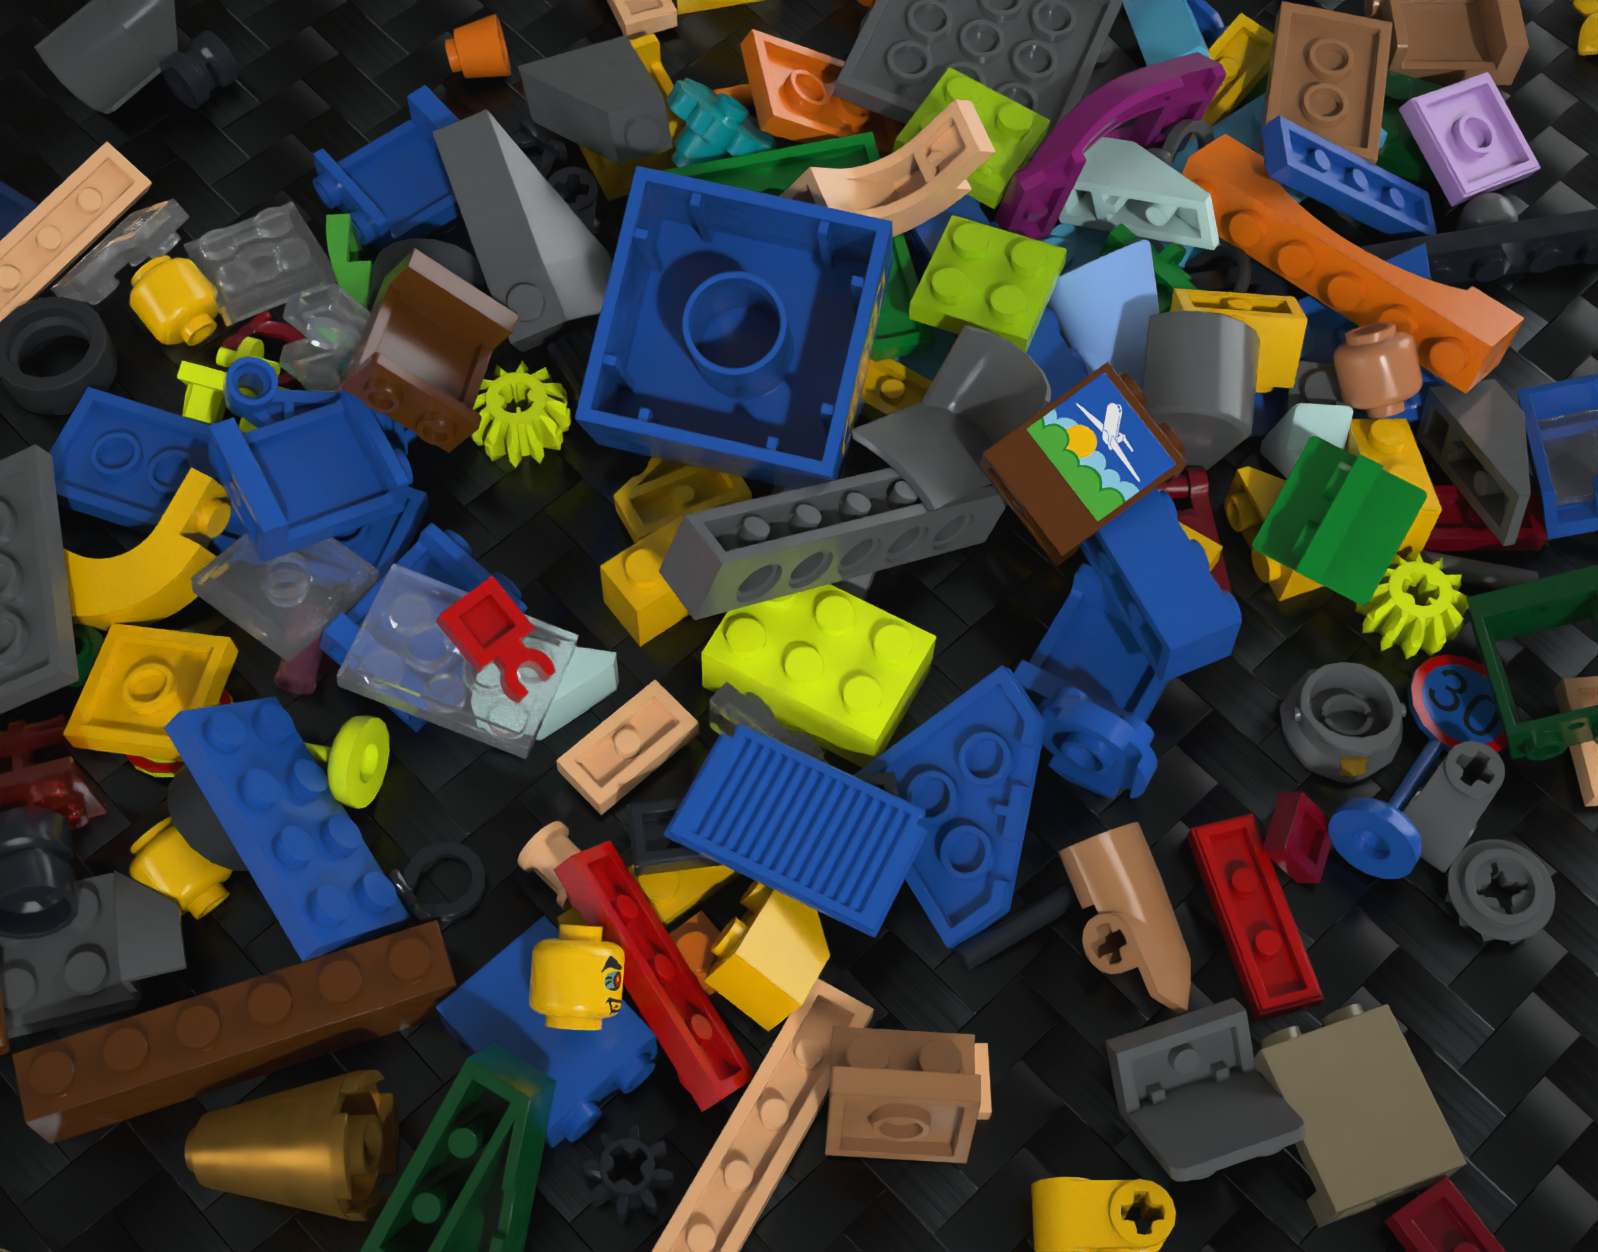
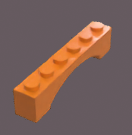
M1226 133L1190 155L1186 161L1182 175L1211 194L1217 232L1220 238L1244 250L1247 255L1360 327L1381 322H1393L1396 330L1405 331L1414 338L1419 364L1465 394L1499 365L1525 319L1473 286L1468 290H1463L1423 278L1394 266L1349 242L1312 216L1283 189L1278 181L1269 177V173L1264 165L1263 156Z

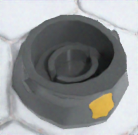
M1339 662L1324 665L1319 669L1308 670L1290 689L1279 706L1282 733L1290 750L1307 770L1331 780L1353 784L1369 778L1392 763L1402 741V717L1406 716V706L1404 703H1400L1393 686L1379 672L1363 664Z

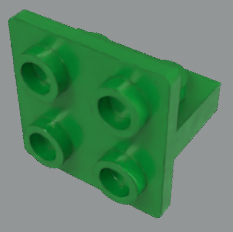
M1312 436L1305 445L1256 535L1252 547L1257 552L1360 605H1366L1372 598L1423 506L1427 493L1425 490L1383 470V465L1361 454L1357 457L1317 436Z

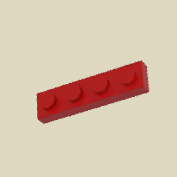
M611 840L571 855L553 869L566 889L570 903L580 912L588 926L603 927L602 941L615 943L624 951L623 984L639 1008L643 1022L656 1034V1038L674 1065L681 1084L691 1093L701 1111H705L750 1082L755 1076V1072Z

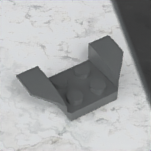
M114 870V874L108 873L76 881L79 903L78 915L70 925L57 933L41 938L22 940L0 936V981L8 1039L135 1009L138 1000L142 998L140 979L187 968L179 905Z

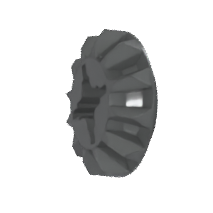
M1499 839L1475 842L1459 853L1445 874L1448 878V892L1445 901L1451 902L1459 914V926L1472 927L1482 934L1483 942L1498 939L1509 941L1513 945L1522 939L1536 935L1552 916L1555 906V889L1551 876L1534 854L1515 843ZM1491 877L1496 880L1500 889H1510L1512 892L1520 891L1504 904V908H1500L1496 898H1485L1484 895L1477 894L1487 888L1491 883Z

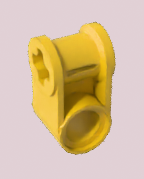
M1053 1177L1038 1180L1031 1184L1035 1252H1158L1175 1225L1176 1210L1173 1200L1163 1187L1153 1181L1143 1179L1090 1180L1080 1177ZM1130 1207L1140 1208L1142 1219L1153 1221L1145 1235L1137 1233L1134 1221L1124 1220Z

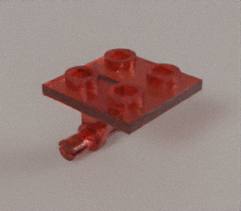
M65 714L26 724L24 719L9 722L7 730L0 731V758L12 756V771L0 774V812L16 807L36 806L51 809L66 818L71 826V830L78 829L87 824L88 818L107 813L105 800L71 756L38 765L33 764L32 757L34 756L35 749L65 741L69 742L63 735L68 724Z

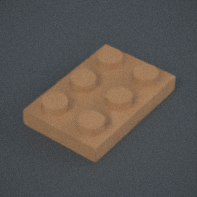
M1282 1L1276 15L1261 127L1280 115L1345 150L1376 164L1379 152L1393 22ZM1261 132L1258 151L1265 153Z

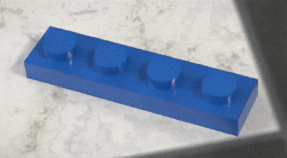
M1280 115L1261 127L1265 149L1264 165L1269 173V177L1278 181V183L1285 184L1313 198L1317 202H1322L1356 221L1365 223L1385 233L1393 239L1404 240L1437 234L1427 191Z

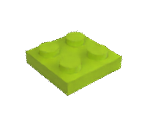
M949 67L897 136L892 153L911 141L954 99L972 101L996 153L967 178L972 190L966 195L995 209L1005 195L1015 172L1028 162L1044 139L1051 120Z
M952 215L910 302L909 319L956 334H960L964 325L984 329L1009 340L1026 353L1064 268L1067 249Z

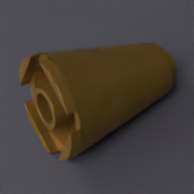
M358 1070L204 1114L198 1121L196 1128H193L187 1136L185 1161L188 1169L194 1172L196 1179L204 1187L352 1221H372L380 1216L391 1196L378 1195L383 1175H396L399 1160V1122L396 1103L392 1093L378 1092L375 1083L385 1078L377 1070Z

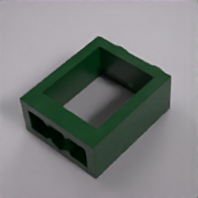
M1598 565L1467 597L1471 627L1511 760L1525 756L1530 760H1545L1562 754L1568 746L1590 741L1598 744V705L1520 723L1496 644L1497 641L1587 619L1591 620L1598 641Z

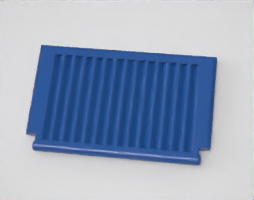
M740 723L735 728L733 738L726 734L719 735L667 827L664 837L876 938L928 831L917 825L925 816L923 808Z

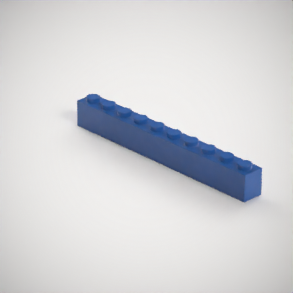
M965 195L940 214L903 233L914 270L920 281L952 215L1000 229L995 221H988L980 208L978 200ZM1046 306L1026 353L1045 373L1051 387L1050 403H1052L1088 376V371L1082 356L1076 350L1070 351L1060 335V327L1054 312L1050 307ZM952 332L955 339H957L959 334ZM1156 488L1080 545V548L1161 683L1231 655L1242 623L1240 608L1229 591H1222L1209 571V562L1203 547L1195 539L1190 540L1178 522L1174 502L1166 491H1159Z

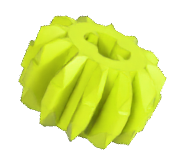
M523 361L519 364L516 372L507 373L497 365L494 372L495 380L483 379L473 408L475 412L482 416L479 429L471 437L477 446H485L486 454L492 462L508 454L509 462L515 468L520 463L522 456L528 455L541 464L545 456L543 448L560 450L563 443L562 432L568 431L571 425L570 409L566 406L568 404L567 392L563 388L562 383H552V376L548 373L546 367L530 375L529 369Z
M1418 549L1408 553L1405 560L1395 554L1369 603L1366 605L1356 603L1355 611L1366 616L1362 623V633H1380L1383 636L1380 641L1381 651L1392 647L1393 644L1400 645L1406 660L1411 656H1415L1419 649H1422L1430 656L1439 652L1446 641L1449 642L1450 639H1455L1463 627L1462 621L1464 618L1462 616L1468 609V596L1458 592L1461 586L1462 574L1445 575L1441 571L1443 569V556L1429 564L1423 562Z

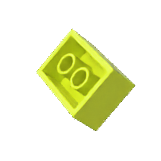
M828 584L728 611L702 651V687L864 768L883 754L929 674L937 636Z

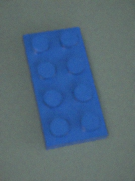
M277 697L180 711L164 727L302 962L394 933L411 918L398 898L394 885L384 875L362 839L358 826L350 819L341 802L337 801L331 794L325 772L314 760L294 727L291 716L283 709Z

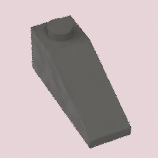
M1495 379L1481 380L1466 394L1452 385L1429 387L1416 437L1503 546L1514 545L1531 494L1525 413Z

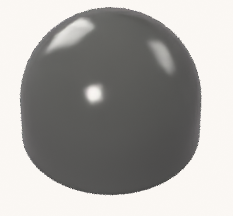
M1483 193L1466 203L1457 219L1456 231L1518 221V213L1514 204L1507 197L1498 193Z

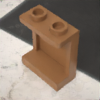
M1519 0L1364 1L1365 17L1393 22L1387 69L1389 71L1434 84H1455L1488 72L1495 85H1511L1529 49Z

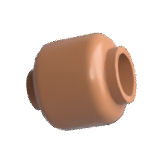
M1393 322L1369 324L1347 332L1344 335L1346 342L1341 344L1333 354L1336 376L1343 402L1355 409H1366L1369 418H1384L1403 412L1405 410L1404 401L1416 395L1423 385L1414 338L1405 331L1396 330Z

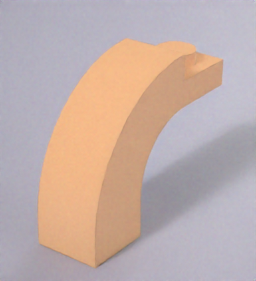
M954 99L911 141L888 156L869 164L846 169L809 167L779 197L892 221L893 237L940 214L972 189L967 178L996 152L972 101Z

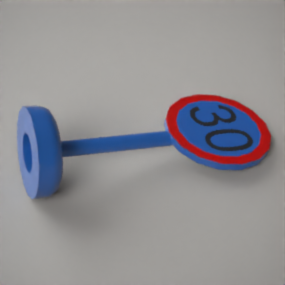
M1450 654L1432 657L1412 673L1407 688L1409 710L1419 729L1430 740L1390 801L1387 803L1370 797L1352 798L1337 808L1328 824L1329 838L1337 852L1348 863L1366 874L1382 879H1400L1410 874L1422 854V842L1414 823L1403 813V810L1443 749L1449 752L1457 744L1466 741H1476L1490 746L1498 753L1506 745L1484 667L1467 657Z

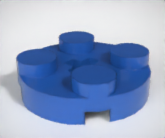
M1071 686L1059 687L1054 697L1044 699L1039 704L1037 710L1046 722L1042 744L1053 754L1048 764L1050 768L1071 783L1101 796L1115 798L1120 788L1132 789L1130 798H1136L1143 794L1157 769L1156 755L1149 746L1154 738V732L1144 721L1131 715H1120L1118 717L1112 712L1093 704L1092 700L1084 692Z

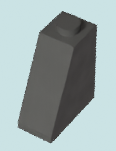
M626 35L518 66L529 114L533 122L617 164L673 148L663 95Z

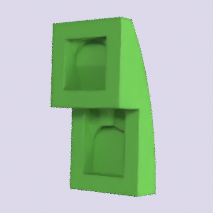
M350 214L326 215V237L331 265L351 318L358 329L366 325L371 313L368 297L373 266L371 261H362V247Z

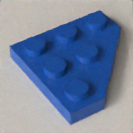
M1003 665L853 775L860 776L894 771L899 798L925 810L923 820L918 822L917 825L925 828L928 834L905 880L947 948L954 949L957 945L975 936L1008 913L1011 908L1046 722L1011 669Z

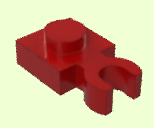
M493 576L439 614L435 621L478 674L492 663L497 666L501 671V688L504 694L515 703L521 702L529 693L518 680V669L523 667L533 669L544 683L556 672L553 662L545 653L537 649L527 648L522 641L532 633L535 627Z

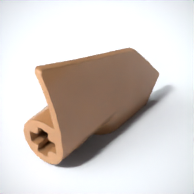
M1134 822L1106 831L1059 851V856L1082 909L1095 905L1098 912L1097 915L1087 922L1083 930L1082 942L1085 954L1090 962L1100 971L1108 974H1119L1138 967L1152 998L1178 1014L1187 1012L1191 987V958L1161 875L1139 823Z

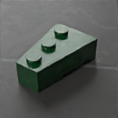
M496 1043L468 1057L360 1252H524L557 1081Z

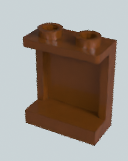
M415 248L384 277L342 389L362 400L372 410L387 415L415 432L425 442L436 445L449 453L479 429L482 416L475 412L473 408L492 351L513 333L518 315Z

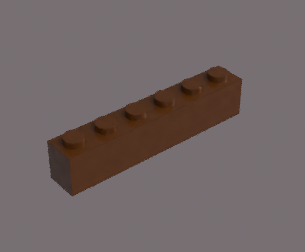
M437 920L12 1054L25 1123L49 1144L440 1018L436 1006L458 989V984Z

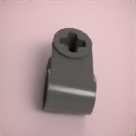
M1466 741L1457 744L1448 752L1424 787L1420 786L1403 810V813L1414 823L1421 836L1422 854L1420 858L1443 873L1450 867L1478 826L1476 822L1501 787L1505 778L1504 763L1500 755L1490 746L1476 741ZM1462 775L1472 781L1470 785L1465 784L1460 779Z

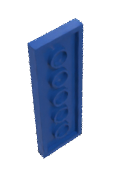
M88 387L49 452L53 459L58 505L151 534L190 468L213 478L221 484L208 459L209 424ZM408 487L404 511L263 563L258 557L236 511L231 506V516L227 526L220 535L212 538L207 550L216 556L360 601L406 554L429 507V501L426 492Z

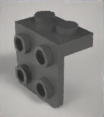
M1235 998L1105 1041L1119 1114L1173 1180L1189 1181L1204 1179L1213 1175L1217 1170L1257 1156L1275 1154L1283 1147L1300 1142L1305 1137L1303 1119L1256 1071L1247 1012Z

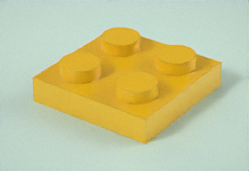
M113 623L63 735L75 748L184 762L164 727L180 711L217 706L239 651L230 637Z

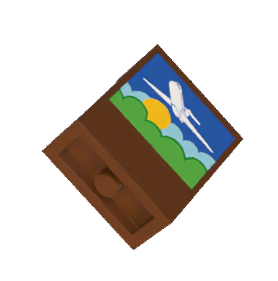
M1109 362L1102 365L983 452L979 467L1056 567L1076 553L1085 540L1161 484L1166 482L1168 485L1178 478L1187 466V462L1182 457L1185 453V448L1178 435L1166 423L1161 422L1159 425L1155 423L1142 406L1146 403V399L1135 380L1126 372L1118 375Z

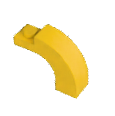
M190 468L153 532L134 549L111 558L93 559L79 556L63 548L72 625H87L101 632H108L113 623L144 627L173 615L197 598L215 579L225 564L223 560L207 550L212 538L217 537L223 532L231 516L232 504L223 486L213 478Z

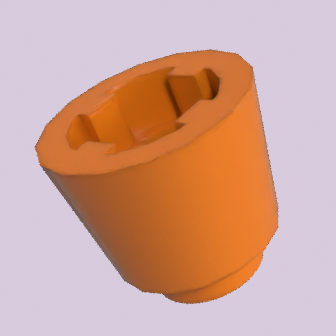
M497 14L454 29V38L445 39L447 57L453 73L462 71L466 79L511 75L507 46Z

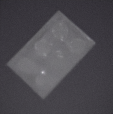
M393 563L337 673L338 686L527 759L577 647L579 635L525 615L535 629L522 641L527 648L537 649L545 653L553 662L556 672L544 683L533 669L527 667L518 669V680L529 693L521 702L515 703L504 694L501 688V671L497 666L492 663L478 674L435 622L439 614L468 594V592Z

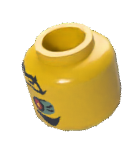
M560 924L559 938L544 939L534 946L529 1005L538 1014L545 1015L546 1027L573 1030H602V1019L613 1017L620 1011L625 955L619 945L602 941L603 927Z

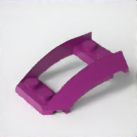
M1196 52L1128 72L1093 91L1062 118L1041 144L1032 160L1015 172L994 221L1002 230L1035 240L1050 236L1087 161L1084 153L1102 137L1133 141L1146 150L1148 148L1162 149L1168 134L1176 124L1183 119H1202L1227 75L1222 64ZM1140 115L1135 125L1111 131L1116 127L1120 126L1121 124L1127 122L1128 120ZM1193 132L1184 136L1177 152L1185 149Z

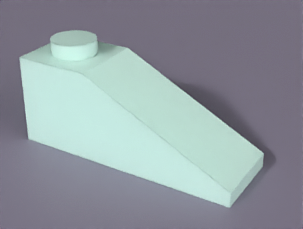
M1102 137L1084 153L1087 161L1059 216L1060 223L1110 232L1122 223L1137 237L1170 243L1174 242L1176 244L1215 250L1218 246L1219 237L1210 193L1133 141Z

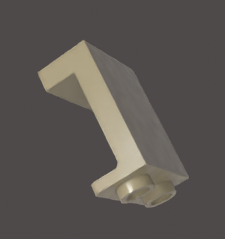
M1361 1004L1343 1007L1322 1019L1325 1027L1305 1034H1301L1298 1026L1279 1030L1260 1041L1262 1049L1254 1058L1256 1071L1265 1078L1304 1121L1305 1137L1300 1142L1295 1143L1317 1190L1306 1201L1318 1227L1433 1185L1445 1176L1450 1177L1467 1164L1388 1004L1366 1012L1363 1011Z

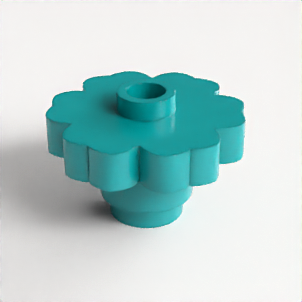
M685 78L684 81H677L666 98L671 111L687 121L674 142L677 150L671 159L678 167L775 150L778 145L770 133L760 130V126L756 124V120L749 114L746 107L725 93L717 95L707 86Z

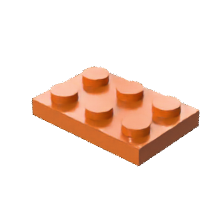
M754 29L748 33L741 42L740 47L761 131L802 144L873 132L880 158H884L892 153L895 140L903 130L901 122L834 96L836 81L846 61Z

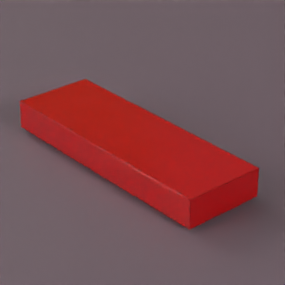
M1253 813L1191 828L1187 835V840L1254 1021L1258 1022L1319 1006L1324 1000L1322 991L1271 859L1262 850L1264 841Z

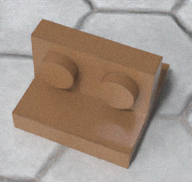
M833 1026L825 1155L967 1163L981 1105V1075L975 1074V1035Z

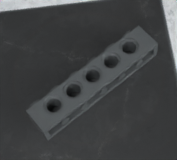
M891 467L686 514L660 567L659 573L692 618L697 620L984 543L1008 504L994 485L989 484L943 507L927 511L911 486Z

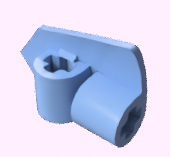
M1145 239L1111 252L1060 276L1048 302L1049 307L1058 320L1060 331L1070 351L1076 350L1082 356L1087 367L1088 376L1109 362L1118 375L1122 372L1129 374L1141 390L1149 317L1160 314L1151 244Z

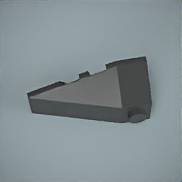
M486 109L433 131V136L490 294L494 300L518 315L513 333L508 337L510 343L521 352H525L559 338L570 329L583 328L598 322L613 263L610 254Z

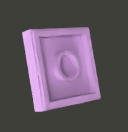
M1488 72L1412 98L1399 108L1451 207L1471 200L1477 195L1489 193L1528 178L1541 168Z

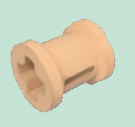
M555 821L542 828L528 841L520 852L517 862L525 872L530 873L534 871L558 895L556 902L566 911L573 906L567 897L566 889L553 869L571 855L582 851L568 838L569 829L562 822Z

